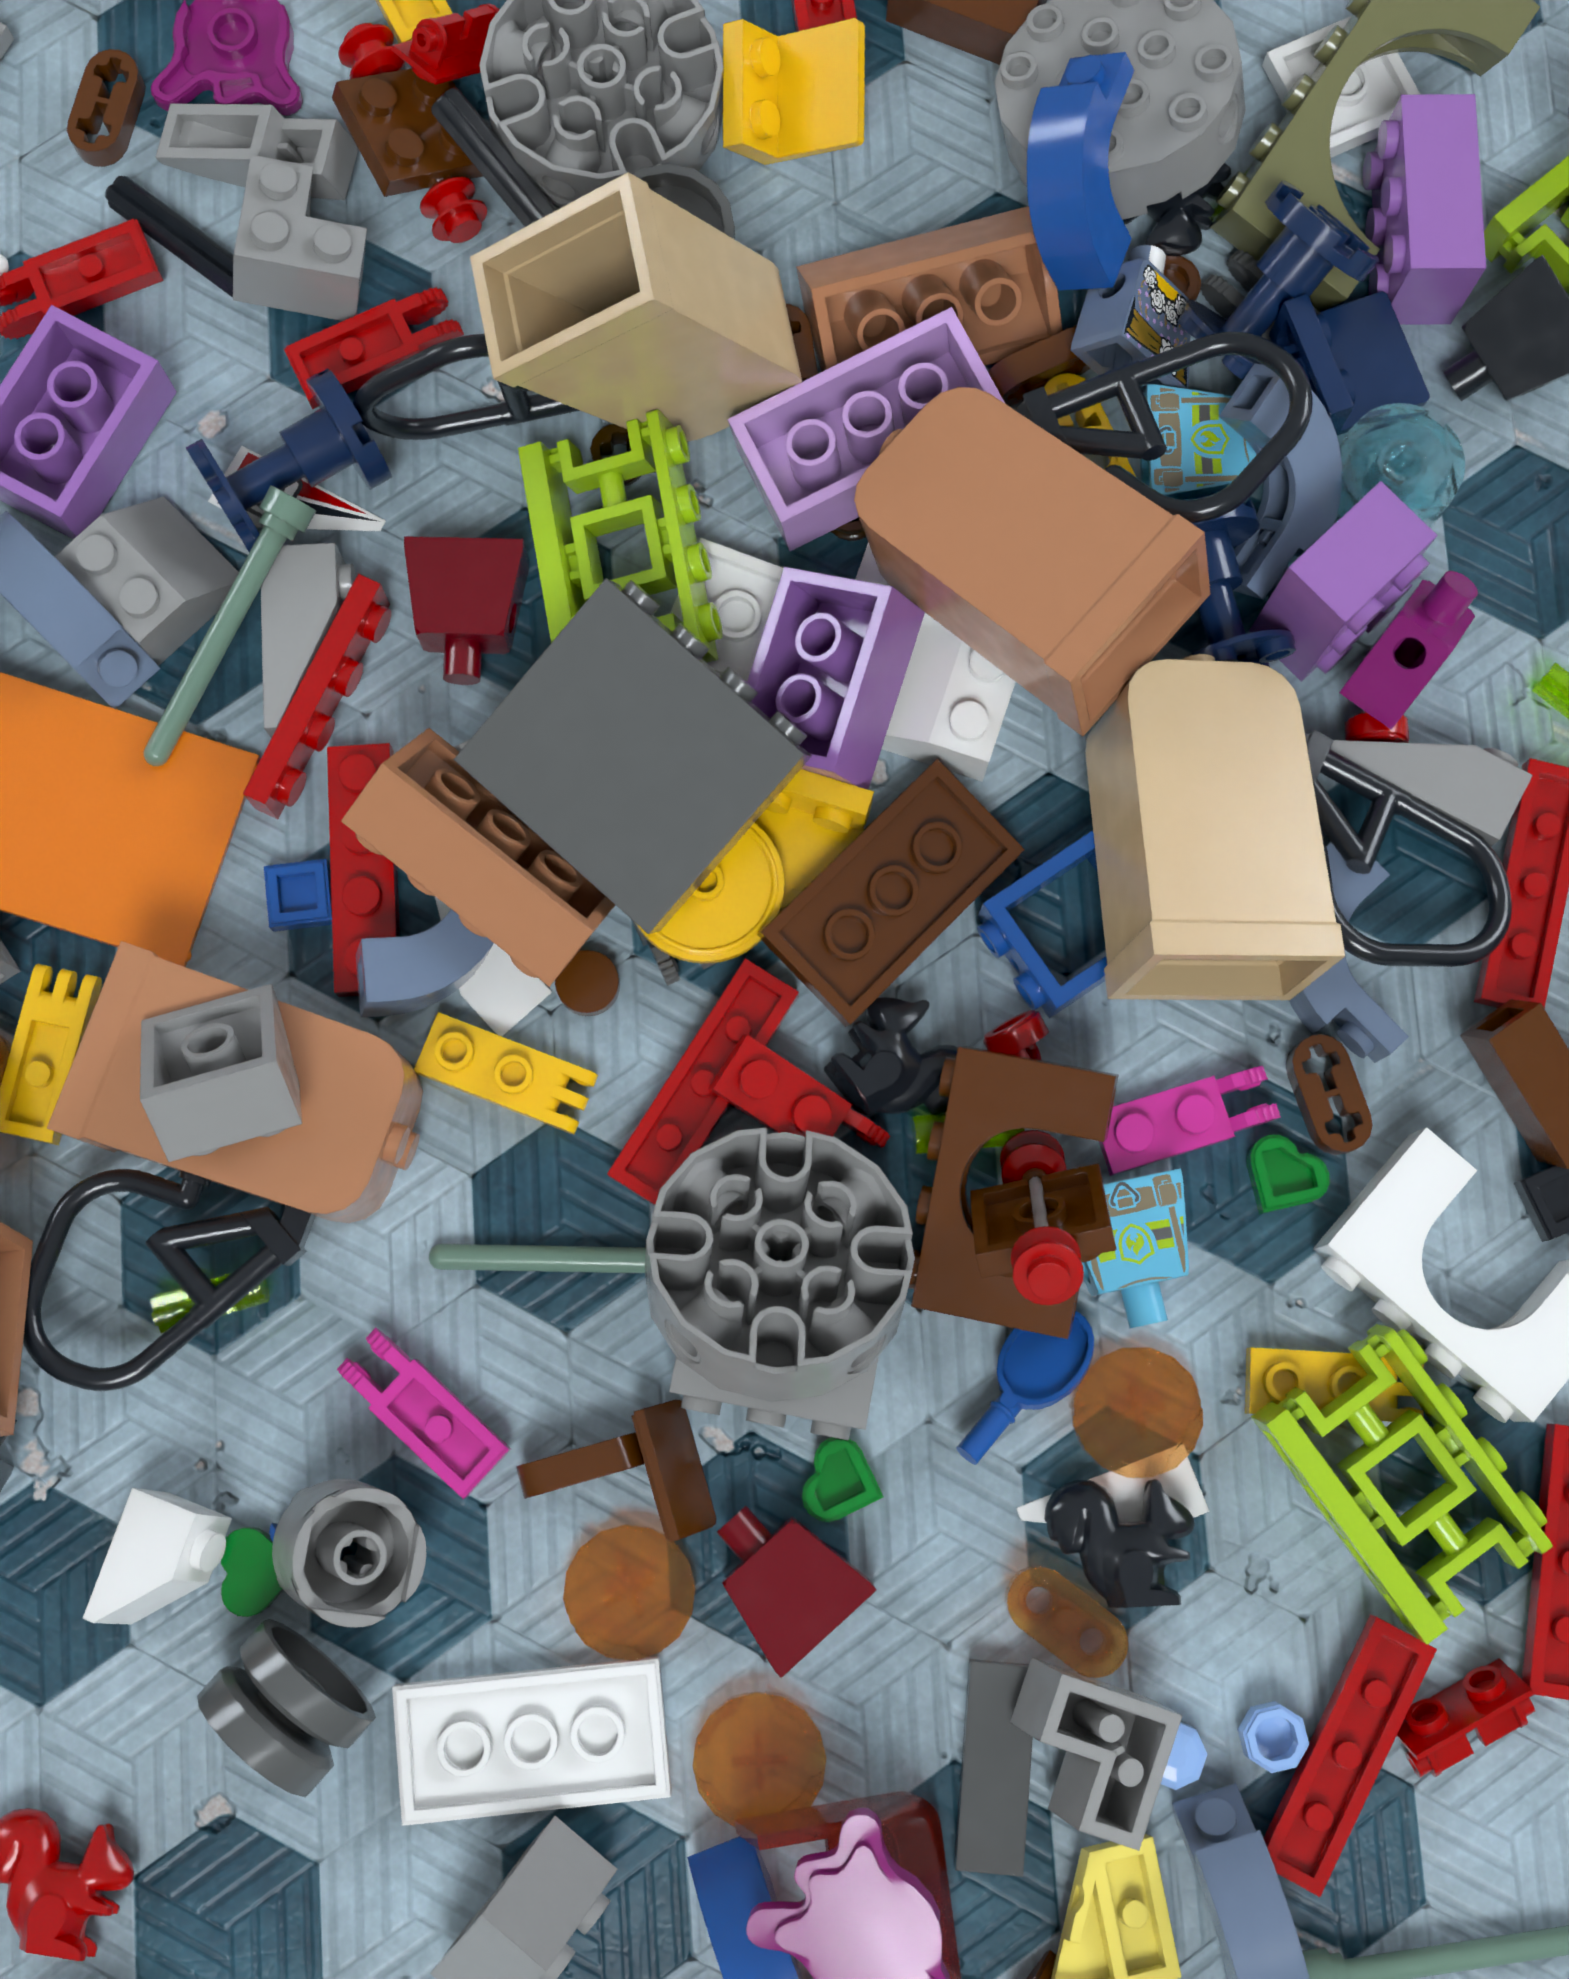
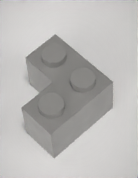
M251 155L233 255V301L341 321L357 315L363 276L367 228L310 217L313 180L312 166Z
M1032 1657L1010 1723L1042 1743L1066 1750L1048 1809L1078 1831L1138 1851L1140 1850L1182 1715L1148 1697Z
M554 1816L528 1846L493 1895L468 1922L430 1974L436 1979H557L576 1952L567 1944L576 1929L584 1935L587 1934L609 1905L611 1900L602 1891L618 1869L559 1818Z

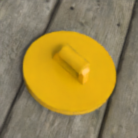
M754 823L661 931L647 934L639 925L636 924L644 937L660 951L687 962L700 964L718 963L746 953L761 941L757 934L779 914L782 906L784 872L776 847L768 835Z

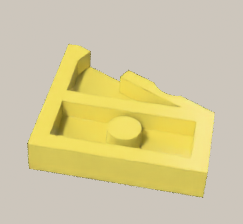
M1145 1834L1139 1851L1111 1841L1081 1848L1051 1979L1182 1978L1153 1837Z

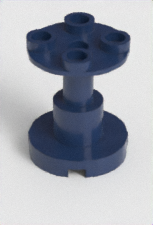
M1282 180L1265 201V204L1286 227L1256 263L1258 268L1264 273L1263 276L1227 320L1203 304L1189 299L1184 304L1185 312L1177 321L1195 339L1222 332H1243L1261 337L1277 318L1285 301L1308 294L1310 297L1334 266L1353 279L1362 282L1379 262V258L1368 252L1370 248L1366 243L1320 204L1317 207L1311 204L1309 208L1300 201L1304 193L1292 184ZM1225 355L1221 360L1241 380L1246 377L1254 363L1262 364L1254 359L1238 355Z
M328 368L306 379V383L320 409L281 430L279 434L285 444L225 477L203 439L186 447V450L249 553L260 533L246 510L262 502L270 485L283 490L305 477L312 488L351 465L354 466L369 490L392 478V474L374 439H370L361 423L363 421L336 376Z
M1249 499L1246 503L1244 502L1233 511L1219 518L1192 523L1205 532L1210 595L1200 605L1198 611L1209 646L1188 656L1206 654L1213 656L1215 661L1252 662L1270 667L1269 662L1277 661L1293 654L1296 651L1295 639L1288 630L1271 629L1246 634L1233 594V590L1243 582L1233 548L1251 538L1260 526L1252 500Z

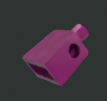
M1455 571L1445 572L1436 585L1430 581L1422 580L1372 645L1339 693L1392 730L1454 650L1475 618L1472 610L1468 608L1478 595V590L1474 583L1466 576Z

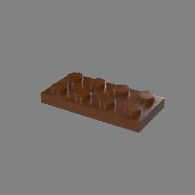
M937 758L757 935L846 1027L851 1025L1025 849Z

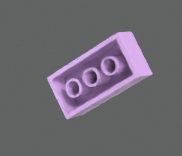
M952 307L727 419L737 451L789 551L859 517L854 498L857 483L865 470L879 456V451L886 438L893 431L904 429L917 413L938 394L957 387L977 388L1005 403Z

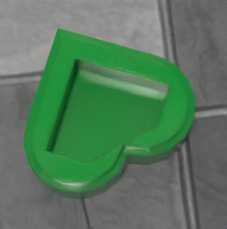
M1281 1135L1265 1136L1255 1141L1247 1153V1169L1259 1214L1313 1202L1321 1198L1328 1189L1330 1176L1326 1164L1319 1157L1312 1154H1299L1295 1144Z
M830 1437L818 1446L813 1462L816 1472L807 1479L802 1491L804 1508L810 1516L824 1522L839 1520L884 1497L862 1450L856 1442L851 1439L844 1440Z
M245 1527L234 1530L225 1538L226 1548L221 1559V1565L227 1572V1576L222 1582L221 1596L224 1605L230 1612L237 1616L250 1617L266 1610L283 1592V1589L279 1586L273 1565V1541L270 1535L260 1528Z

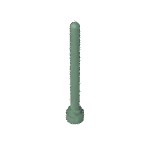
M270 485L259 506L264 511L259 523L264 526L144 749V758L152 766H161L168 761L286 539L293 541L298 531L305 533L316 513V510Z
M438 1244L430 1250L429 1262L434 1268L439 1270L645 1273L646 1247Z
M1569 1925L1343 1959L1339 1952L1329 1954L1325 1947L1302 1950L1310 1979H1415L1569 1955Z

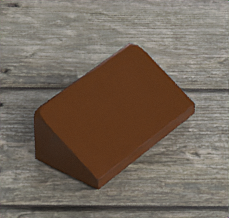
M677 1399L633 1411L634 1415L631 1416L665 1539H669L670 1542L712 1528L717 1520L686 1409L681 1408L682 1400Z

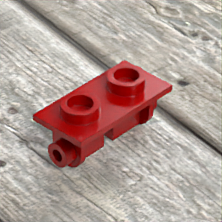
M487 3L464 11L463 17L458 13H453L437 18L422 19L412 33V40L392 45L391 51L412 66L413 72L419 78L435 85L481 73L480 61L489 24L500 9L493 4Z
M1498 1658L1486 1666H1480L1471 1670L1463 1679L1430 1698L1413 1703L1396 1737L1409 1750L1405 1755L1418 1777L1421 1778L1429 1772L1434 1777L1442 1774V1771L1474 1754L1466 1733L1474 1729L1478 1739L1486 1747L1517 1728L1526 1726L1528 1724L1526 1717L1535 1712L1534 1705L1529 1698L1534 1695V1692L1510 1667Z

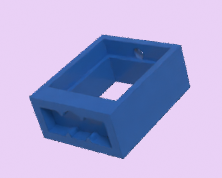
M1093 830L984 902L978 914L982 924L977 927V931L986 947L998 959L1003 955L1006 956L1019 975L1013 981L1021 997L1033 1010L1042 1007L1049 1019L1105 982L1104 968L1107 966V958L1105 956L1060 986L1008 911L1086 859H1088L1097 872Z

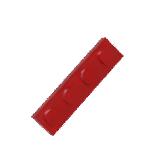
M359 573L353 582L243 792V795L256 810L278 820L285 805L292 807L299 799L307 778L306 773L303 771L314 750L317 752L322 751L327 745L335 726V718L332 715L342 696L350 697L357 688L363 673V663L360 661L370 642L378 643L389 626L392 614L391 609H389L390 602L380 583Z
M390 743L327 747L334 993L338 997L359 996L356 952L361 939L400 937L398 866L384 855H378L366 849L356 838L355 832L341 822L380 765L394 754Z
M1529 758L1522 764L1521 769L1533 776L1511 817L1502 861L1511 892V921L1508 931L1499 946L1482 959L1474 997L1475 1003L1499 1008L1510 999L1541 1003L1545 1009L1569 889V767Z
M745 958L607 1173L608 1177L655 1206L661 1187L692 1152L705 1145L729 1107V1102L708 1088L742 1034L750 1035L767 1047L799 997V991Z
M1547 1423L1539 1508L1547 1519V1524L1541 1527V1529L1551 1541L1553 1547L1544 1554L1534 1551L1522 1680L1533 1690L1534 1695L1569 1700V1426Z
M1370 1614L1311 1737L1309 1746L1301 1758L1263 1838L1276 1873L1318 1897H1321L1437 1651L1436 1648L1429 1644L1426 1645L1416 1637Z

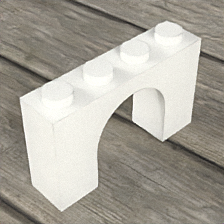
M1427 1127L1407 1136L1313 1249L1326 1260L1321 1267L1330 1278L1349 1291H1353L1355 1287H1358L1376 1303L1371 1310L1381 1322L1393 1328L1396 1332L1401 1329L1408 1330L1427 1347L1424 1352L1432 1366L1452 1379L1459 1374L1474 1387L1477 1393L1473 1396V1399L1488 1414L1503 1423H1506L1509 1418L1513 1422H1534L1569 1379V1260L1559 1261L1521 1308L1506 1322L1494 1328L1486 1330L1471 1327L1447 1314L1434 1300L1424 1278L1422 1268L1424 1242L1436 1219L1477 1172V1169Z

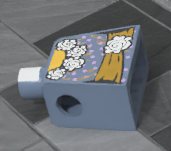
M1139 245L1134 247L1129 253L1128 262L1122 263L1113 288L1088 289L1070 351L1098 375L1137 360L1142 361L1190 342L1191 335L1177 321L1185 312L1184 304L1189 298L1163 274L1166 255L1163 250L1156 246ZM1189 367L1150 381L1147 385L1157 384L1188 389ZM1147 385L1141 387L1143 392H1145Z

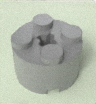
M333 1479L318 1483L312 1487H306L298 1491L292 1498L290 1505L284 1511L276 1527L272 1545V1558L279 1586L295 1602L329 1623L356 1628L373 1625L387 1618L385 1617L386 1614L394 1610L401 1602L405 1603L412 1596L423 1576L426 1563V1541L420 1525L417 1524L410 1510L398 1497L361 1481ZM352 1541L357 1543L355 1555H345L340 1560L343 1547L350 1546Z

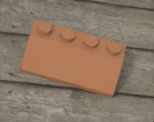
M1029 206L796 266L804 311L810 323L813 346L821 372L950 307L953 308L984 366L997 363L1012 353L1063 331L1057 287L1040 255L1033 232Z
M428 728L380 765L341 822L355 832L356 838L366 849L375 854L384 855L403 870L415 888L424 894L437 897L457 913L460 921L468 930L478 936L487 937L510 955L511 961L521 972L530 977L539 978L550 987L615 907V904L453 760L459 751L432 729Z

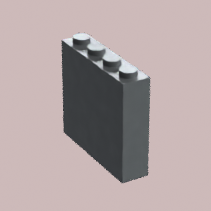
M606 578L453 760L647 934L662 930L802 769L812 755L800 746L807 738V735L778 710L769 718L751 702L758 692L730 667L720 675L702 659L709 648L680 623L671 631L653 614L658 610L660 604L632 580L622 588L619 584Z

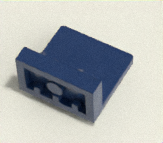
M1381 291L1319 313H1315L1308 294L1283 303L1269 333L1271 341L1290 353L1302 366L1308 377L1311 390L1324 405L1337 436L1422 407L1427 403L1430 394L1387 293Z

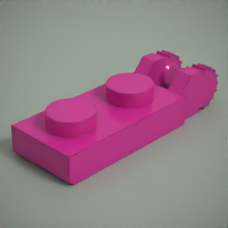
M1254 1067L1217 1080L1215 1076H1211L1114 1106L1108 1137L1104 1142L1099 1141L1110 1176L1229 1140L1235 1137V1132L1281 1118L1277 1104L1268 1105L1266 1103L1249 1108L1246 1112L1229 1118L1221 1095L1237 1090L1245 1091L1259 1086L1261 1082L1268 1080L1264 1067Z
M375 1327L366 1337V1340L370 1344L371 1350L378 1357L387 1361L400 1373L393 1382L383 1391L362 1365L348 1358L345 1359L337 1370L371 1404L368 1409L460 1497L463 1499L467 1498L506 1456L511 1448L418 1359L411 1360L400 1347Z

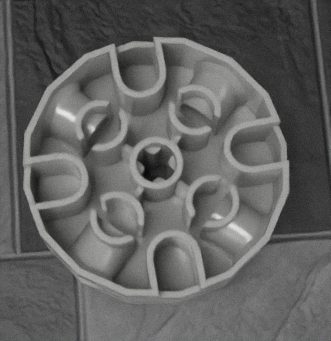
M507 0L491 20L480 61V71L492 130L549 201L558 207H563L627 172L632 174L643 167L669 163L694 168L699 171L715 150L723 117L724 67L715 30L705 18V10L698 0Z
M1050 0L1031 10L1027 20L1006 44L994 82L1009 159L1019 171L1020 179L1027 187L1029 131L1040 89L1043 87L1059 86L1070 58L1126 52L1135 70L1116 116L1109 144L1108 168L1113 200L1122 220L1148 214V205L1165 202L1178 193L1184 199L1207 185L1235 150L1246 111L1242 61L1233 21L1214 0Z
M767 1128L735 1131L692 1152L659 1191L652 1214V1223L646 1239L644 1271L651 1318L676 1358L719 1389L769 1402L823 1396L867 1372L897 1333L915 1260L911 1242L913 1233L907 1205L877 1164L838 1138L807 1130L805 1137L788 1132L767 1134Z

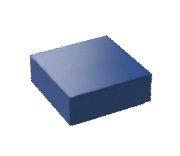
M327 859L264 866L269 928L273 932L332 925L330 862Z

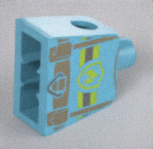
M1148 384L1146 386L1144 395L1164 439L1167 451L1155 460L1146 461L1140 459L1141 481L1157 492L1181 500H1194L1211 496L1227 487L1257 455L1252 446L1219 417L1231 399V395L1157 384Z
M1181 1168L1104 1184L1117 1250L1101 1253L1095 1259L1083 1262V1279L1091 1296L1121 1291L1129 1329L1167 1321L1168 1318L1159 1282L1180 1278L1189 1274L1184 1184Z

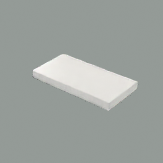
M659 1656L401 1683L392 1686L402 1826L671 1797Z

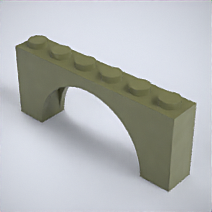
M1350 0L1345 9L1353 15L1343 29L1336 25L1319 45L1313 57L1321 63L1311 78L1304 73L1289 90L1281 103L1288 112L1280 124L1277 126L1271 122L1254 142L1249 154L1256 160L1246 175L1238 171L1224 187L1216 200V203L1222 206L1223 209L1210 228L1238 250L1248 252L1255 260L1259 261L1286 227L1265 204V201L1283 180L1304 193L1300 199L1304 205L1309 208L1311 204L1316 207L1320 204L1364 241L1370 248L1368 252L1377 255L1380 249L1362 233L1346 210L1335 184L1331 166L1330 133L1332 119L1342 89L1349 77L1358 66L1367 61L1397 52H1424L1443 56L1460 63L1481 77L1510 54L1540 6L1533 0ZM1334 266L1310 295V301L1319 312L1334 308L1348 299L1359 281Z

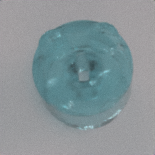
M1393 403L1376 407L1367 412L1352 426L1339 445L1342 459V490L1335 523L1382 481L1432 529L1455 498L1464 479L1465 456L1456 433L1447 424L1443 428L1439 423L1427 416L1430 411L1417 405Z

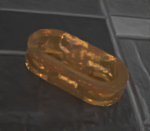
M1029 1566L1020 1570L1011 1578L1005 1592L1006 1610L1012 1621L1025 1633L1073 1670L1086 1677H1105L1115 1672L1122 1665L1128 1652V1637L1124 1626L1112 1613L1051 1568ZM1035 1587H1043L1049 1593L1048 1606L1039 1612L1029 1610L1026 1604L1028 1592ZM1090 1628L1099 1629L1103 1637L1101 1647L1093 1653L1084 1652L1080 1646L1082 1633Z

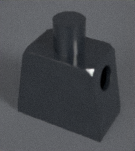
M1543 255L1529 264L1462 326L1463 331L1475 350L1443 370L1461 402L1495 381L1508 402L1569 376V296Z

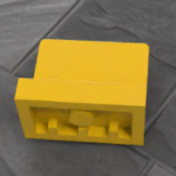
M852 18L781 36H776L744 19L723 24V148L761 164L768 165L857 147L863 144L865 101V25L863 22Z
M801 769L755 821L771 839L781 859L784 872V896L781 911L865 829L874 791Z

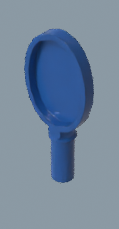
M1075 1312L1072 1332L1068 1339L1016 1328L1013 1329L1005 1340L998 1356L997 1381L1001 1394L995 1401L990 1402L988 1410L956 1447L959 1454L968 1462L976 1465L1008 1425L1015 1422V1417L1022 1409L1040 1410L1052 1406L1071 1394L1081 1383L1091 1364L1094 1350L1092 1327L1081 1313Z

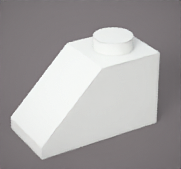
M132 1488L83 1619L92 1623L132 1625L207 1584L212 1571L217 1567L224 1555L226 1548L225 1536L232 1518L168 1492Z

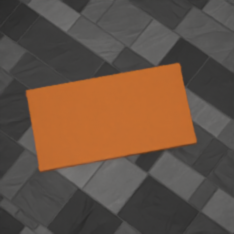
M0 672V911L117 948L120 942L123 941L152 951L164 960L186 967L187 962L191 960L193 945L246 800L243 792L260 761V756L183 731L168 761L161 766H152L146 762L143 752L158 722Z

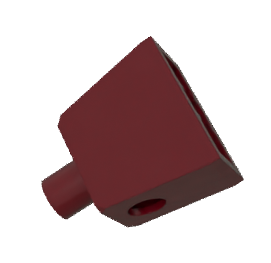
M404 536V551L414 628L422 649L427 652L444 653V681L457 685L479 683L481 679L482 654H506L512 648L529 572V557L524 540Z
M745 1505L717 1531V1534L742 1561L723 1579L722 1584L772 1668L780 1678L788 1673L877 1591L868 1577L793 1516L771 1534Z

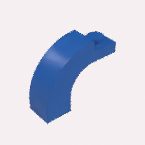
M1126 52L1070 58L1059 86L1041 88L1035 103L1027 148L1028 204L1033 232L1040 255L1058 290L1113 288L1132 240L1113 200L1108 168L1112 128L1135 71Z
M748 1832L687 1857L705 1925L723 1979H803L794 1956L782 1951L760 1948L748 1939L746 1927L751 1910L762 1902H777L770 1874L752 1833Z

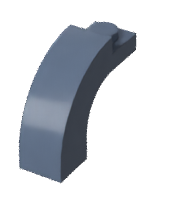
M1254 363L1219 417L1239 433L1252 446L1255 453L1258 454L1286 420L1289 410L1287 388L1274 371L1263 364ZM1313 391L1312 414L1305 433L1292 451L1263 482V495L1257 513L1260 524L1259 529L1251 538L1234 549L1243 579L1242 584L1233 590L1235 592L1264 600L1268 592L1280 582L1288 569V563L1293 555L1300 557L1335 523L1342 490L1341 451L1331 418Z
M7 511L0 515V594L112 708L117 709L152 677L160 667L89 591L21 523Z
M1330 842L1326 847L1334 895L1341 913L1349 922L1358 905L1390 874L1376 860L1370 873L1358 874L1353 872L1346 866V861L1332 842ZM1346 955L1294 998L1289 1000L1301 1022L1312 1034L1333 1020L1340 1027L1337 1030V1035L1343 1044L1358 1057L1365 1058L1368 1056L1374 1063L1391 1055L1409 1038L1360 987L1349 969Z
M452 909L439 923L419 934L404 937L361 939L356 952L360 1017L405 1014L441 1001L463 986L484 962L494 943L487 937L478 936L468 930L460 921L459 915Z
M1234 1783L1173 1802L1174 1818L1199 1879L1216 1929L1224 1959L1226 1979H1310L1295 1925L1261 1831H1256L1237 1784Z

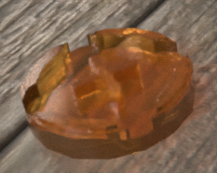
M1150 1347L1119 1348L1098 1357L1089 1366L1086 1375L1076 1387L1071 1399L1072 1426L1082 1449L1101 1468L1126 1478L1154 1477L1177 1468L1196 1446L1203 1427V1408H1201V1399L1197 1392L1199 1390L1192 1375L1174 1357Z
M623 1524L599 1532L579 1548L566 1571L563 1600L570 1623L585 1645L607 1658L635 1661L661 1652L680 1637L693 1613L696 1583L690 1561L675 1541L670 1542L669 1539L666 1540L665 1535L653 1527Z
M754 1691L731 1696L710 1712L697 1735L692 1766L698 1792L714 1815L737 1829L767 1832L789 1826L811 1808L823 1786L827 1757L820 1729L803 1706L781 1693Z

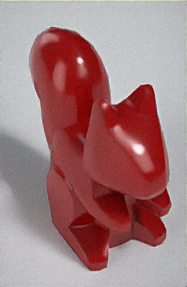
M25 1808L4 1814L0 1818V1883L8 1884L6 1908L8 1917L20 1937L19 1949L26 1953L74 1961H85L86 1956L96 1957L97 1944L85 1935L89 1918L92 1915L111 1916L112 1914H118L120 1911V1905L103 1895L102 1891L123 1890L134 1879L133 1864L125 1851L115 1841L112 1824H101L96 1827L81 1863L77 1864L60 1861L61 1835L56 1822L45 1811Z

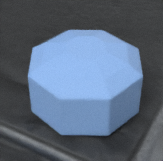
M1276 1701L1251 1706L1238 1727L1244 1755L1270 1773L1296 1768L1309 1746L1303 1718Z
M1180 1722L1161 1781L1162 1785L1177 1790L1199 1780L1208 1754L1194 1727Z

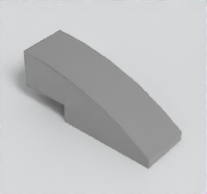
M170 104L155 158L163 165L241 187H246L251 155L312 166L311 198L345 200L358 147L354 139L336 119L283 118L273 105Z

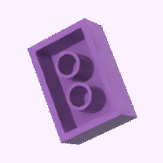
M1475 94L1401 95L1389 120L1381 122L1378 143L1374 152H1367L1363 164V187L1365 190H1372L1373 208H1370L1368 211L1365 233L1366 237L1380 249L1376 255L1379 258V262L1369 275V295L1381 291L1387 293L1400 325L1451 324L1486 269Z
M51 305L0 385V501L71 539H75L101 515L177 393L159 361Z
M1380 481L1288 567L1249 631L1251 633L1271 629L1290 631L1295 639L1296 651L1279 661L1301 682L1317 667L1324 674H1327L1353 648L1351 645L1365 631L1369 634L1395 609V604L1413 586L1411 583L1430 564L1422 555L1438 535Z
M784 567L747 680L758 692L751 701L769 718L777 710L780 711L807 735V738L800 746L812 757L802 769L867 790L876 768L925 614L922 609L893 586Z

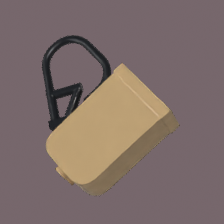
M627 172L470 256L484 334L460 336L437 343L378 373L359 388L354 397L353 405L363 420L361 423L366 428L388 437L405 440L443 438L577 411H583L627 429V421L638 418L641 423L647 421L646 412L659 409L673 426H681L688 442L710 436L730 427L727 419L802 383V377L779 270L774 263L649 189L648 183ZM479 357H489L493 379L497 380L505 400L495 405L428 418L397 417L384 413L375 407L386 395L443 366ZM527 391H533L538 394L529 396Z
M1206 654L1191 655L1181 660L1163 659L1150 661L1136 670L1115 702L1093 726L1086 739L1085 757L1107 966L1104 968L1107 999L1291 1000L1345 957L1344 949L1361 960L1382 966L1457 967L1469 965L1491 954L1499 946L1508 931L1512 915V899L1508 878L1495 851L1475 831L1414 798L1409 792L1330 749L1334 740L1315 729L1310 734H1305L1301 707L1295 689L1282 674L1269 666L1252 662L1215 661L1213 656ZM1319 773L1372 801L1358 834L1318 781ZM1394 814L1405 817L1457 846L1474 861L1485 881L1489 911L1483 929L1473 939L1460 944H1392L1379 942L1361 934L1345 919L1337 905L1328 850L1323 843L1321 829L1346 861V866L1358 874L1370 873Z

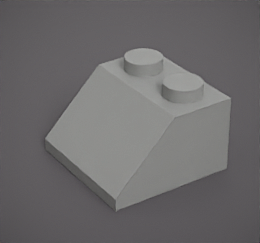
M165 497L100 515L54 556L114 617L158 666L218 612L239 573Z
M272 984L141 1020L140 1101L168 1162L193 1155H207L224 1146L259 1136H273L287 1128L302 1124L300 1085L278 1000Z

